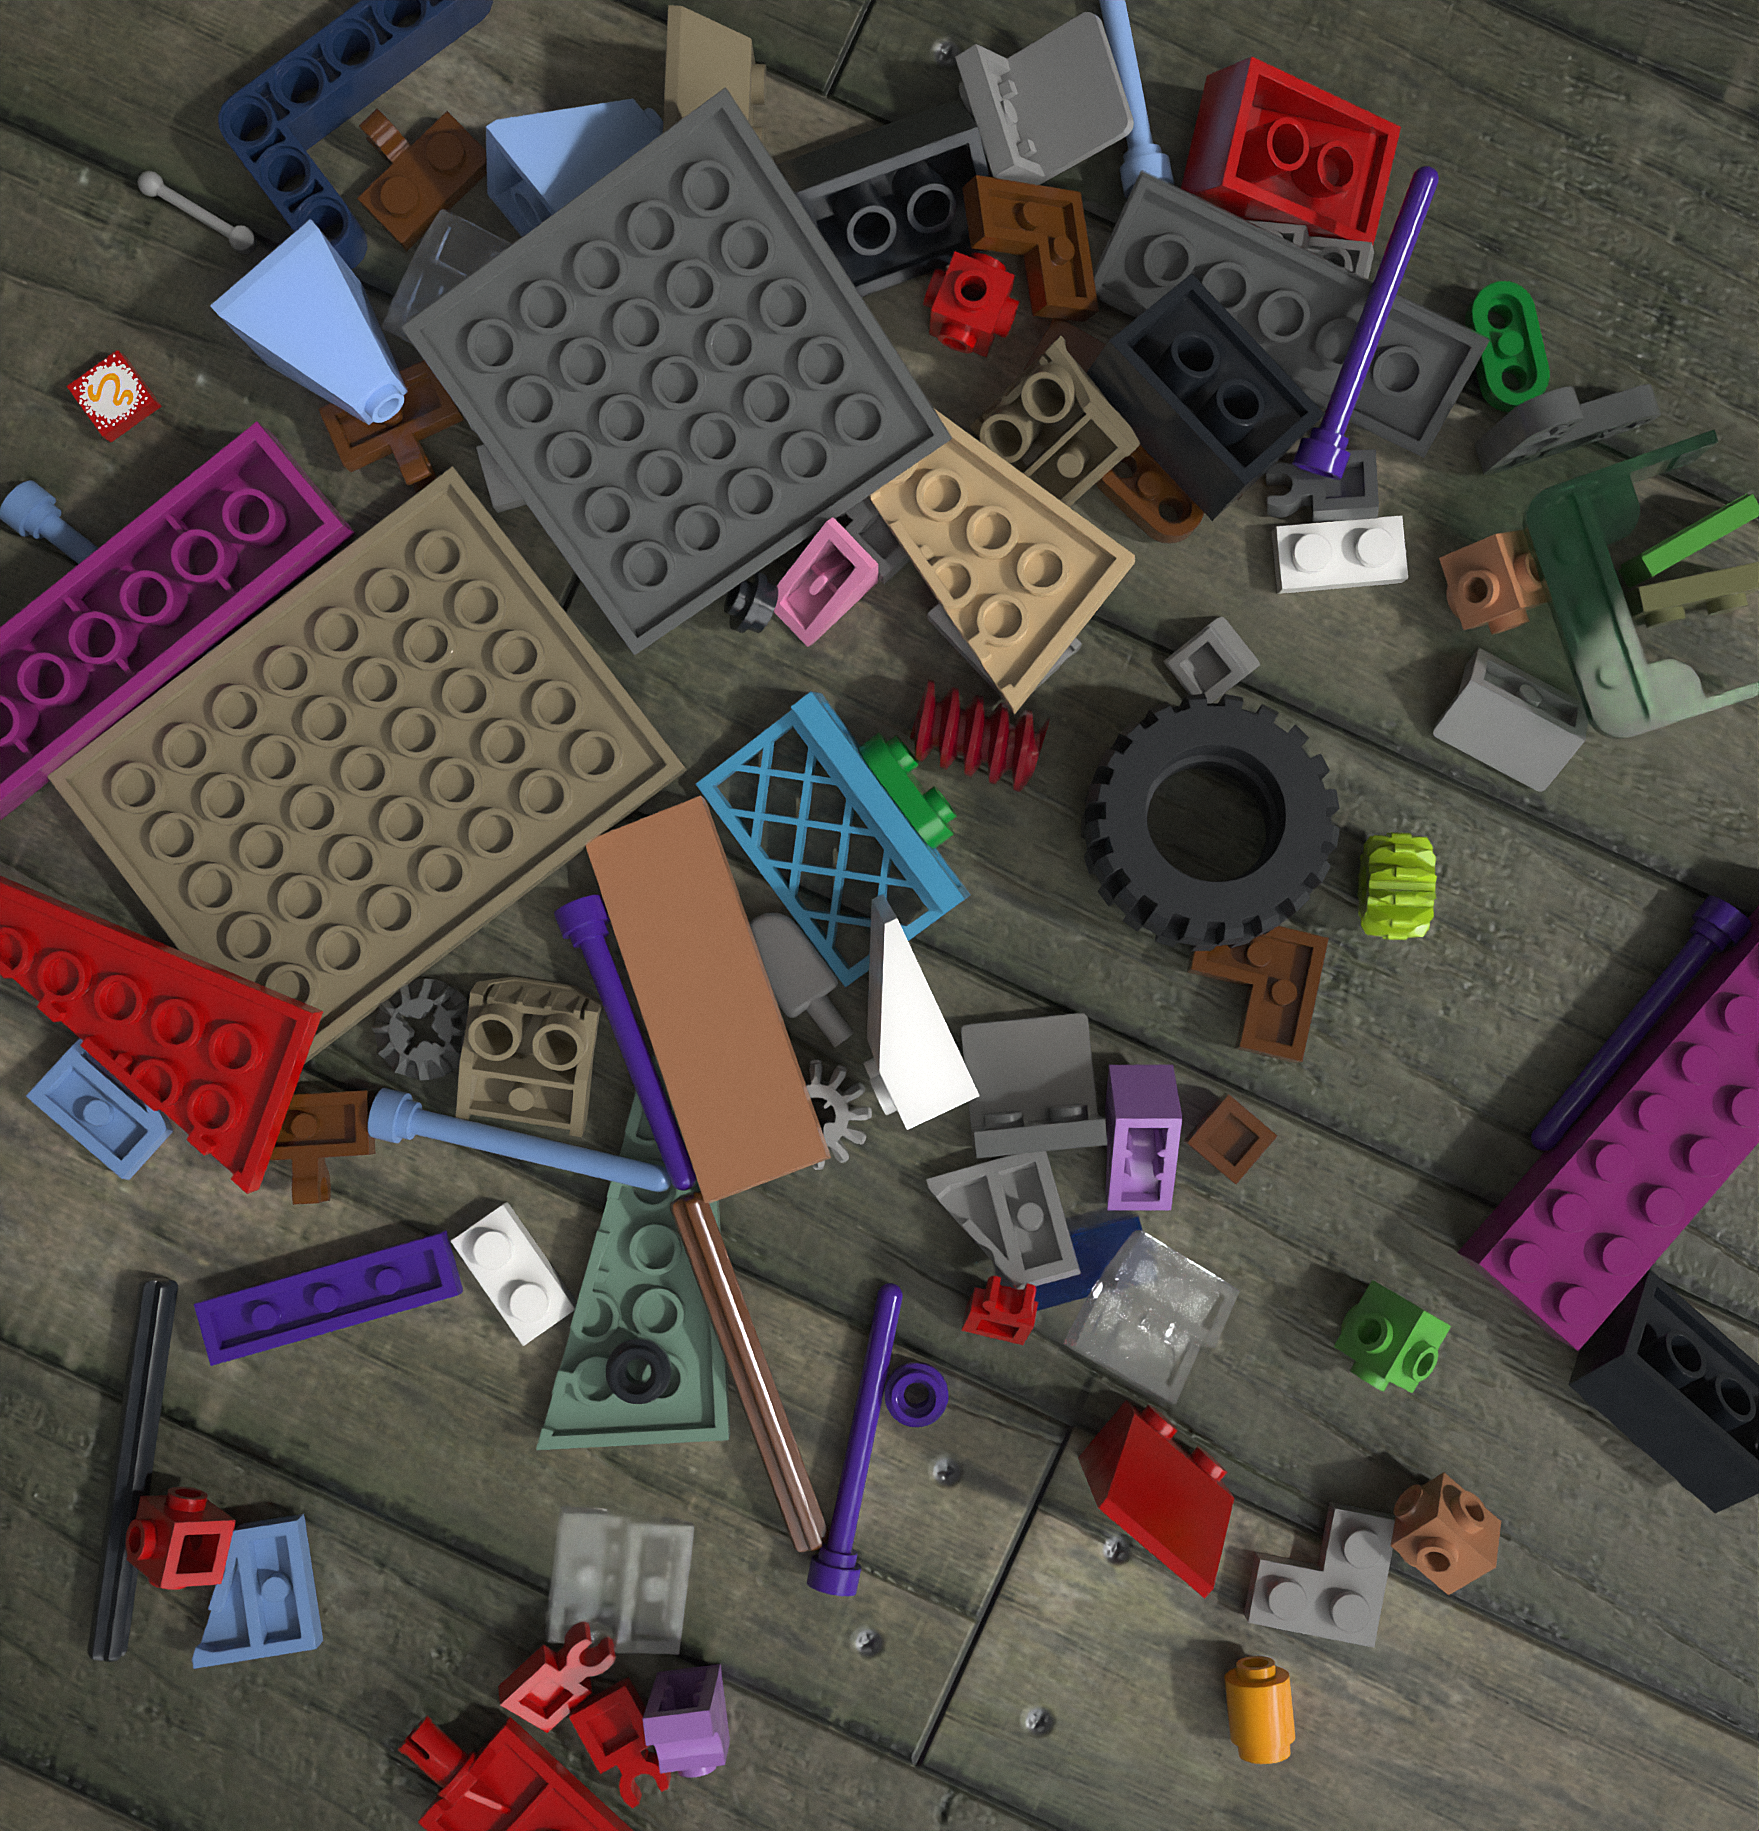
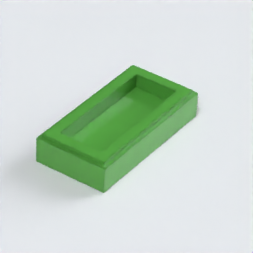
M1746 493L1621 564L1622 568L1618 571L1628 588L1655 576L1758 517L1759 504L1753 494L1748 496Z

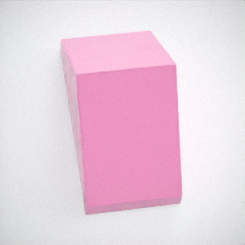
M833 517L825 522L777 585L778 600L774 612L809 647L878 583V563Z

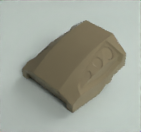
M1062 336L1055 340L970 425V428L980 438V442L1068 507L1124 457H1128L1140 444L1131 426L1109 404L1100 389L1066 350V340Z
M513 976L476 982L470 992L467 1024L459 1063L456 1118L468 1120L471 1115L568 1129L570 1130V1136L582 1137L589 1109L594 1049L602 1009L601 1000L577 986Z

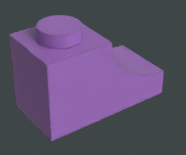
M1109 1065L1105 1103L1107 1135L1105 1195L1107 1211L1171 1210L1182 1125V1113L1174 1066Z
M721 1664L657 1672L643 1716L646 1746H655L660 1773L678 1771L680 1776L691 1778L709 1774L716 1769V1766L725 1765L730 1736Z

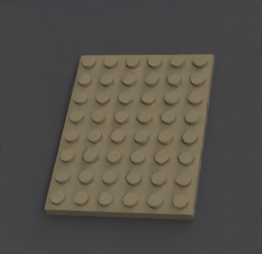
M452 466L47 777L180 951L323 1011L305 1061L307 1063L376 1010L380 1003L398 993L401 987L415 980L584 850L586 845L596 837L606 833L687 769Z

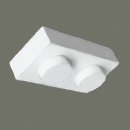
M1402 516L1277 526L1272 531L1277 594L1396 584L1408 579Z
M508 1202L451 1240L457 1252L523 1346L575 1310L577 1301Z

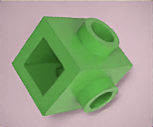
M1372 1280L1359 1304L1353 1306L1346 1314L1341 1327L1342 1333L1334 1347L1355 1360L1349 1371L1375 1388L1384 1392L1389 1382L1413 1393L1418 1383L1425 1380L1433 1371L1438 1360V1348L1451 1326Z

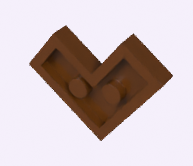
M975 175L962 187L971 248L1024 255L1033 316L1085 322L1099 312L1081 192Z
M1277 926L1266 935L1262 934L1249 943L1229 949L1228 945L1216 946L1211 951H1191L1187 967L1188 973L1248 987L1235 1049L1296 1064L1303 1061L1329 938Z

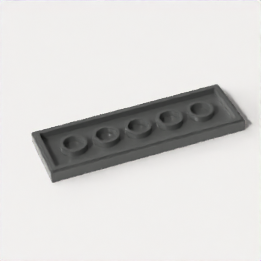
M1141 170L1093 273L1097 299L1137 318L1192 273L1318 407L1326 410L1373 281ZM1397 293L1349 422L1424 458L1489 343V338Z

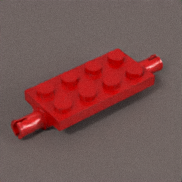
M428 1715L419 1722V1727L414 1728L398 1748L401 1754H405L440 1787L437 1792L438 1796L424 1810L418 1821L427 1831H633L511 1717L503 1723L477 1753L474 1750L469 1754L464 1752L432 1722V1718Z

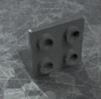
M1084 1013L975 1023L962 1026L961 1039L964 1063L979 1093V1097L968 1101L972 1146L976 1158L1107 1145L1105 1118L1100 1116L1097 1111L1088 1017Z

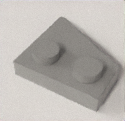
M1046 1151L1014 1154L926 1179L932 1195L1016 1289H1024L1027 1283L1039 1286L1081 1274Z

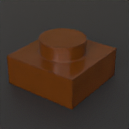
M1224 1093L1184 1139V1142L1232 1183L1237 1184L1276 1139L1277 1135L1232 1096Z

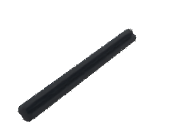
M149 1277L142 1280L138 1286L87 1649L89 1657L98 1661H118L121 1656L125 1655L128 1649L139 1570L126 1560V1534L130 1523L136 1519L140 1497L149 1496L178 1292L177 1282L168 1278Z

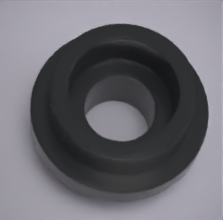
M758 571L728 591L724 612L730 615L729 623L732 630L744 633L749 629L760 633L770 621L778 600V587L768 583L767 576L764 573Z
M635 1337L623 1341L613 1350L606 1364V1379L611 1391L619 1399L631 1404H646L657 1399L665 1391L671 1378L672 1367L667 1352L660 1344L648 1338ZM634 1359L645 1360L650 1365L651 1376L645 1380L634 1379L628 1371L629 1362Z

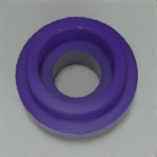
M909 1362L899 1366L889 1376L885 1386L887 1409L895 1420L909 1427H924L934 1423L944 1413L948 1403V1387L943 1375L935 1367L924 1362ZM912 1383L925 1385L929 1391L927 1398L921 1403L909 1402L904 1396V1391L908 1385Z

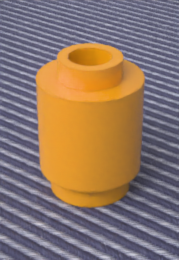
M1251 1656L1242 1658L1236 1662V1668L1228 1671L1224 1676L1230 1740L1238 1746V1755L1246 1762L1271 1764L1283 1761L1290 1756V1744L1296 1737L1289 1672L1275 1666V1661L1269 1657Z

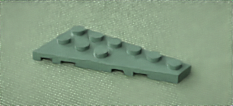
M651 1056L659 1080L661 1082L668 1103L676 1120L677 1126L681 1133L656 1056ZM636 1092L619 1156L665 1167ZM697 1180L695 1185L689 1190H678L671 1183V1186L663 1192L651 1191L611 1181L602 1220L596 1233L572 1318L569 1338L561 1366L557 1372L552 1390V1399L536 1450L729 1440L731 1433L727 1364L670 1211V1203L679 1196L688 1192L701 1191ZM718 1200L709 1204L720 1231ZM635 1337L648 1338L660 1344L667 1352L672 1367L671 1378L665 1391L657 1399L646 1404H631L619 1399L611 1391L606 1379V1364L613 1350L623 1341ZM634 1359L629 1362L628 1371L634 1379L645 1380L651 1376L650 1365L645 1360Z

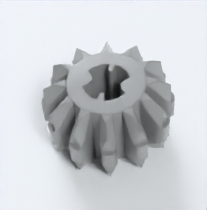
M814 1059L810 1062L809 1068L811 1081L805 1084L811 1100L813 1097L824 1098L827 1100L824 1108L826 1109L832 1105L835 1110L836 1118L826 1120L822 1133L827 1147L830 1146L835 1158L840 1163H844L849 1159V1153L840 1138L844 1136L850 1141L862 1145L867 1137L861 1129L848 1124V1121L870 1119L872 1117V1109L867 1106L849 1107L848 1102L860 1097L865 1092V1086L862 1082H857L842 1092L838 1086L845 1078L847 1072L845 1066L838 1065L833 1071L830 1082L822 1081V1061ZM825 1160L814 1164L813 1168L815 1170L823 1169Z

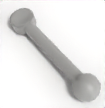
M145 171L139 176L137 181L138 187L144 195L163 198L229 238L231 246L238 253L249 254L256 248V236L248 227H233L165 186L161 176L156 172Z

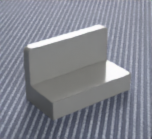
M1478 647L1465 665L1458 694L1435 723L1433 735L1528 787L1542 792L1546 790L1585 742L1591 706Z

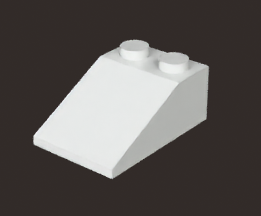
M882 894L872 899L867 1040L874 1058L863 1063L885 1115L898 1110L908 1130L979 1097V1093L903 929L887 899Z

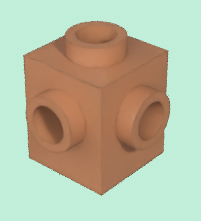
M1525 530L1494 534L1439 558L1448 583L1446 590L1447 601L1454 615L1460 619L1463 630L1488 625L1491 635L1498 634L1530 622L1526 611L1549 602L1544 588L1547 582L1545 567L1539 556L1532 552Z
M1445 1472L1423 1486L1413 1485L1409 1487L1399 1497L1394 1507V1515L1396 1517L1390 1546L1409 1565L1416 1567L1447 1595L1452 1594L1496 1568L1501 1521L1485 1508L1484 1504L1475 1494L1465 1491Z

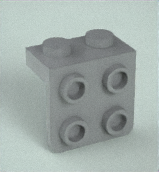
M1084 12L1009 58L1002 57L977 44L955 56L963 80L959 84L960 96L965 107L974 116L978 125L988 172L995 178L1040 185L1128 136L1133 129V117L1103 23L1098 16L1091 12Z

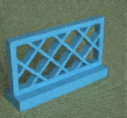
M810 691L791 706V711L698 781L696 786L842 984L847 987L869 971L870 952L869 955L850 968L835 947L838 922L871 927V918L840 914L845 878L879 883L877 897L884 894L885 898L887 897L888 885L913 888L928 911L910 924L900 923L908 941L971 894L937 848L932 849L919 835L877 779L858 750L860 744L823 694ZM793 727L808 746L805 773L771 768L775 741ZM763 751L761 767L745 765ZM816 760L820 762L830 777L815 775ZM736 771L760 774L755 811L732 808L717 786ZM770 776L803 781L799 818L765 813ZM813 782L836 785L846 798L843 824L808 819ZM854 810L868 828L852 826ZM740 817L754 819L752 833ZM764 820L797 825L793 861L769 858L760 846ZM807 827L841 832L836 868L802 863ZM851 833L875 837L882 846L884 853L880 875L846 870ZM892 861L905 879L890 877ZM777 868L791 870L789 884ZM801 871L835 876L830 912L807 909L799 899L798 890ZM815 919L829 921L827 935Z

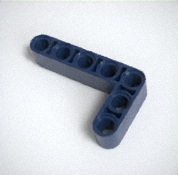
M361 0L228 98L222 105L218 115L219 129L224 139L294 232L309 219L312 220L321 232L333 224H343L344 227L341 234L331 241L330 244L350 269L358 266L364 259L368 249L367 236L348 206L306 151L480 23L489 14L493 0ZM414 14L420 15L415 24L404 28L397 27L404 17ZM363 51L369 52L368 57L362 63L351 66L347 65L348 60L354 54ZM318 88L317 94L312 100L306 103H296L302 92ZM268 125L265 133L259 139L246 141L252 129ZM306 175L304 182L298 189L291 192H283L285 183L291 177Z

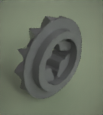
M435 979L413 980L408 985L401 987L398 993L379 1005L376 1020L371 1027L375 1033L378 1046L377 1054L385 1059L395 1073L418 1080L436 1079L453 1072L459 1067L469 1002L456 988L443 981ZM438 1006L433 1015L435 1020L432 1023V1028L435 1032L439 1033L438 1037L444 1040L446 1044L424 1040L417 1047H413L409 1051L413 1044L411 1040L415 1031L407 1025L408 1021L404 1020L402 1016L417 1019L424 1018Z

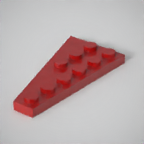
M0 876V975L4 979L13 978L39 1001L36 1007L53 1022L61 1021L83 1040L80 1046L153 1111L161 1110L189 1135L186 1140L204 1156L211 1154L233 1174L231 1180L246 1194L259 1190L323 1011Z

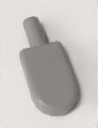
M764 913L754 918L749 924L777 1004L785 1015L790 1018H795L806 1010L835 1048L854 1034V1031L827 996L829 992L837 987L838 978L799 925L790 917L780 913Z

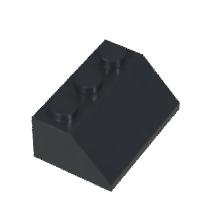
M958 99L778 164L783 176L862 297L935 271L936 268L941 269L949 266L955 251L969 257L972 253L989 251L974 249L970 245L962 187L975 175L989 177L978 125Z
M1192 273L1110 339L1086 373L1100 389L1109 404L1131 426L1140 445L1211 521L1248 490L1325 415Z
M1649 1269L1580 1348L1568 1385L1586 1403L1593 1406L1623 1432L1634 1445L1642 1449L1672 1475L1683 1488L1691 1492L1716 1514L1759 1494V1364Z

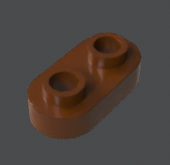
M1140 444L1128 457H1124L1120 461L1131 468V477H1119L1112 468L1095 483L1098 489L1150 538L1161 543L1171 544L1185 540L1197 528L1204 516V512ZM1161 505L1173 507L1177 512L1178 519L1176 521L1163 519L1159 514L1158 507Z

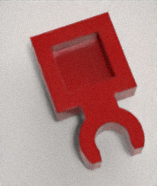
M990 1276L987 1279L985 1289L974 1288L965 1309L961 1331L1024 1345L1035 1324L1038 1302L1034 1301L1036 1286L1027 1283L1024 1289H1014L1002 1286L1000 1284L1001 1277Z
M585 1621L575 1624L566 1633L564 1647L556 1653L547 1646L542 1645L498 1686L500 1705L548 1733L592 1693L590 1676L599 1675L612 1666L616 1659L613 1639L607 1636L597 1646L587 1648L592 1643L589 1624Z
M627 1677L579 1704L571 1711L569 1719L600 1774L617 1765L622 1774L619 1782L621 1797L629 1807L634 1808L639 1805L642 1797L641 1790L635 1782L636 1776L640 1774L652 1776L658 1788L663 1792L669 1788L671 1772L660 1773L657 1753L649 1752L647 1749L651 1745L646 1746L643 1716L646 1707L630 1678Z

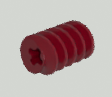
M928 679L910 740L914 741L915 759L919 762H923L934 747L939 748L940 768L945 770L950 767L958 755L963 756L964 775L972 777L983 762L987 763L988 780L993 785L997 784L1007 770L1012 771L1013 790L1020 793L1034 773L1050 718L1045 721L1038 732L1034 731L1033 713L1029 710H1024L1013 725L1009 724L1008 704L1003 702L999 703L991 715L987 717L984 714L983 696L978 694L974 696L965 709H961L959 689L955 687L950 688L944 698L938 702L935 700L934 681Z

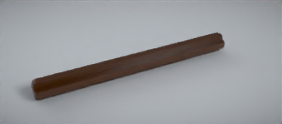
M701 1191L688 1192L670 1203V1211L793 1547L798 1552L817 1550L822 1547V1544L829 1537L825 1520L709 1203L704 1202Z

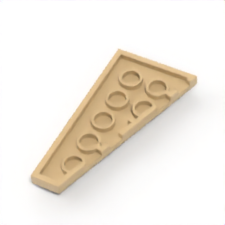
M934 409L951 434L952 439L876 490L868 498L903 550L907 552V556L1015 714L1134 565L1135 555Z

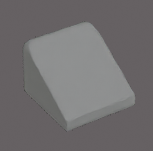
M1222 616L1207 625L1163 661L1189 695L1204 693L1207 697V703H1213L1260 666L1255 655Z

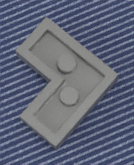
M1329 1502L1318 1564L1255 1552L1244 1610L1247 1622L1374 1648L1393 1551L1390 1545L1395 1517L1389 1513Z

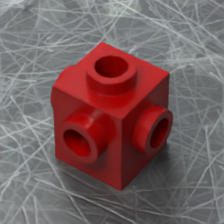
M955 251L947 272L936 268L926 291L923 305L931 308L929 335L936 337L943 345L962 353L974 352L987 358L996 335L1006 338L1015 319L1020 301L1011 298L1015 275L1006 272V267L989 255L972 253L969 257ZM963 295L977 301H969L966 298H964Z
M173 1487L168 1490L167 1495L140 1497L136 1519L130 1523L126 1534V1560L143 1573L151 1585L162 1589L176 1590L187 1586L217 1585L222 1583L236 1520L207 1499L208 1494L206 1492L191 1487Z

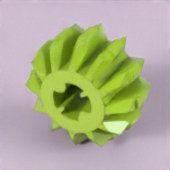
M1390 832L1386 833V835L1370 836L1363 845V853L1360 856L1357 896L1359 897L1358 915L1361 918L1360 925L1366 935L1381 936L1382 939L1407 940V938L1424 937L1429 930L1430 921L1434 918L1433 906L1436 899L1435 884L1437 875H1435L1436 856L1433 854V846L1427 837L1413 836L1411 833Z

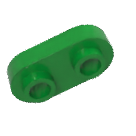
M1498 281L1487 285L1469 304L1465 315V326L1488 337L1490 340L1475 366L1482 396L1495 409L1510 412L1521 403L1545 392L1550 379V370L1535 304L1531 295L1522 286L1510 281ZM1495 312L1500 314L1505 321V328L1497 329L1491 326L1488 321V313ZM1502 373H1511L1518 379V390H1510L1504 386Z
M878 732L858 747L861 756L915 830L932 849L937 848L955 834L949 822L956 818L957 814L937 787L933 786L928 791H925L911 771L919 766V763L898 735L887 741Z

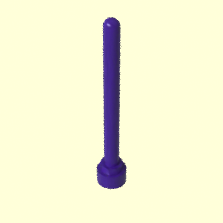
M1431 166L1418 168L1412 176L1325 410V415L1319 428L1313 427L1309 437L1301 438L1292 464L1302 470L1334 480L1342 479L1351 455L1346 451L1349 439L1344 437L1438 185V173Z
M591 895L569 902L554 912L562 937L570 939L574 948H581L673 1186L681 1191L689 1190L695 1185L697 1178L604 939L609 935L606 925L610 922V918L601 895Z
M1707 896L1692 915L1695 923L1689 929V932L1693 936L1533 1130L1531 1141L1537 1149L1548 1151L1555 1147L1714 951L1722 953L1727 946H1736L1752 927V923L1744 914L1718 897Z
M894 1283L884 1284L880 1287L877 1294L828 1542L822 1544L819 1554L811 1557L806 1584L814 1590L830 1595L854 1596L857 1593L862 1567L856 1562L858 1552L852 1548L903 1299L902 1290Z

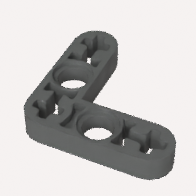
M1650 384L1633 387L1583 404H1579L1574 387H1562L1531 398L1515 407L1474 444V448L1483 475H1492L1630 431L1657 419L1661 413Z

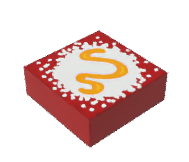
M116 350L66 386L102 437L109 442H113L162 407L128 358L119 350Z

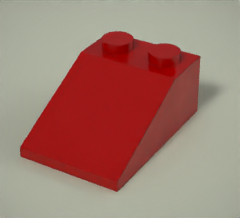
M1251 56L1207 75L1181 189L1245 220L1306 225L1309 236L1372 242V245H1374L1401 126Z
M1126 1400L1081 1453L1078 1460L1098 1509L1205 1599L1214 1589L1234 1502L1233 1495L1222 1481L1227 1471L1201 1447L1197 1446L1190 1454L1172 1439L1178 1429L1154 1407L1148 1404L1141 1412Z

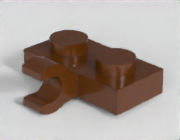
M378 109L359 125L360 129L368 136L366 138L367 141L391 166L357 199L362 207L406 252L487 174L486 150L448 111L412 145L405 140L396 127Z
M425 360L399 371L408 392L403 395L404 403L401 409L387 421L381 423L372 422L368 425L333 403L318 409L343 466L350 472L394 453L408 485L412 484L416 493L438 478L419 441L465 419Z
M373 1091L293 1095L270 1160L292 1159L293 1205L330 1201L331 1183L325 1157L376 1154L375 1138L370 1137L368 1133V1119L374 1101Z

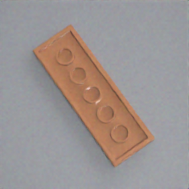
M700 795L596 837L586 845V849L704 1202L712 1203L830 1159L831 1156L707 801Z

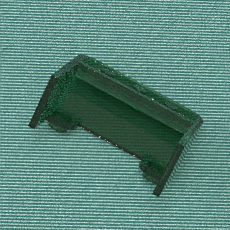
M1715 429L1550 486L1538 493L1524 511L1522 519L1523 532L1587 720L1592 728L1604 737L1610 739L1630 738L1759 695L1758 681L1706 698L1698 675L1684 662L1665 659L1647 665L1607 548L1608 545L1614 544L1629 535L1638 522L1640 505L1633 483L1693 463L1719 442Z

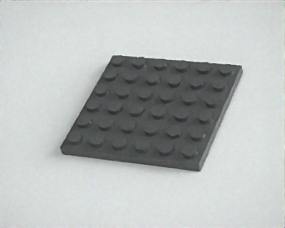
M726 87L401 326L633 655L651 645L821 529L826 521L833 517L837 518L952 439L944 423Z

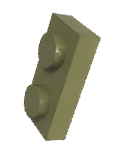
M1759 562L1638 587L1615 599L1620 622L1624 623L1644 618L1646 629L1685 620V609L1706 605L1708 616L1747 607L1748 601L1746 596L1759 591Z

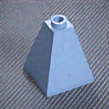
M634 99L497 119L486 126L487 194L523 237L663 133V121L653 109L646 108L642 110Z
M311 219L210 305L225 323L269 367L366 424L370 425L372 422L381 423L387 421L401 409L404 403L403 395L408 391L364 287Z

